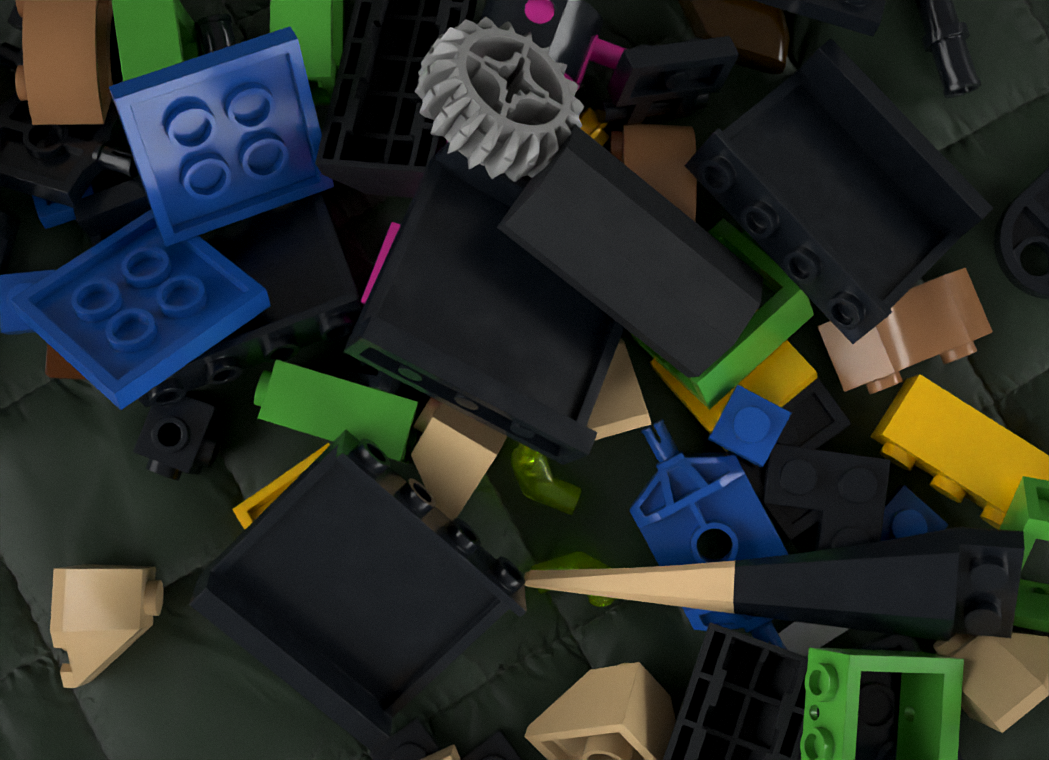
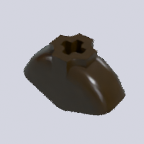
M678 0L696 38L709 39L730 36L739 53L735 62L736 65L768 74L783 73L787 62L790 35L782 9L752 0Z

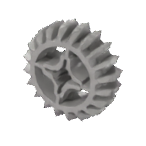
M485 17L478 24L465 19L459 26L450 27L445 34H441L421 62L422 67L418 72L420 76L418 79L419 84L415 93L423 102L419 113L426 118L434 120L431 135L444 136L450 143L448 154L459 151L467 157L469 169L481 164L485 166L492 179L505 173L508 178L516 182L523 176L534 177L541 172L558 153L559 146L570 136V129L574 124L579 128L582 127L579 115L584 105L574 97L579 85L564 77L567 65L556 63L549 56L551 47L541 48L532 41L531 32L522 36L515 33L510 22L507 21L498 28L492 20Z

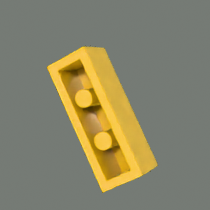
M921 374L905 380L870 436L884 445L879 452L883 457L905 470L911 471L915 465L934 477L930 486L953 501L961 503L964 497L984 509L980 517L998 530L1023 476L1049 481V455Z

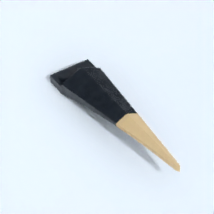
M955 527L855 546L735 561L636 568L530 570L524 575V585L533 588L948 642L951 633L1011 638L1025 550L1024 532Z

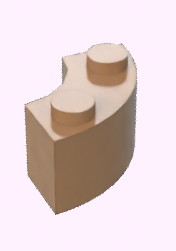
M16 0L18 14L23 18V65L17 66L15 85L19 100L28 101L32 125L104 124L112 99L109 86L113 85L110 62V32L113 16L112 0Z
M635 124L623 125L622 132L611 131L609 152L696 222L697 179L684 166L696 153L693 127Z
M966 268L945 274L911 288L891 308L893 312L854 344L831 321L817 326L844 392L866 384L869 394L903 382L900 370L940 354L943 364H947L977 352L973 341L993 332Z

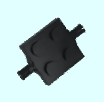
M15 91L10 99L0 105V186L75 208L95 176L101 170L109 169L126 174L129 177H136L138 169L132 152L115 147L124 133L115 103L110 102L104 124L32 125L28 101H20Z

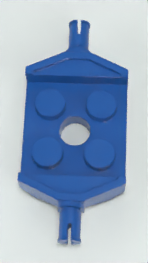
M663 419L653 424L661 440L657 438L651 425L641 430L656 459L659 461L656 464L658 470L630 505L629 511L659 566L789 555L742 469L736 454L732 452L684 454L682 450L678 451ZM708 529H721L730 536L732 547L723 558L709 559L699 552L697 540ZM682 607L694 630L707 631L709 623H714L728 629L744 628L746 633L751 632L753 638L767 643L771 642L772 645L788 650L771 621L773 619Z

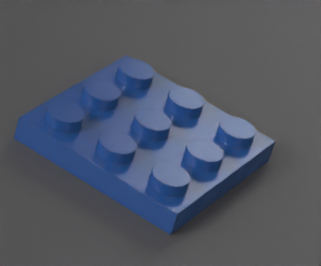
M290 26L109 86L159 233L166 247L334 187L333 179L322 175L315 164L322 134L299 41Z
M152 210L144 213L11 299L18 317L120 410L271 306L266 288L200 236H195L166 247L159 233Z

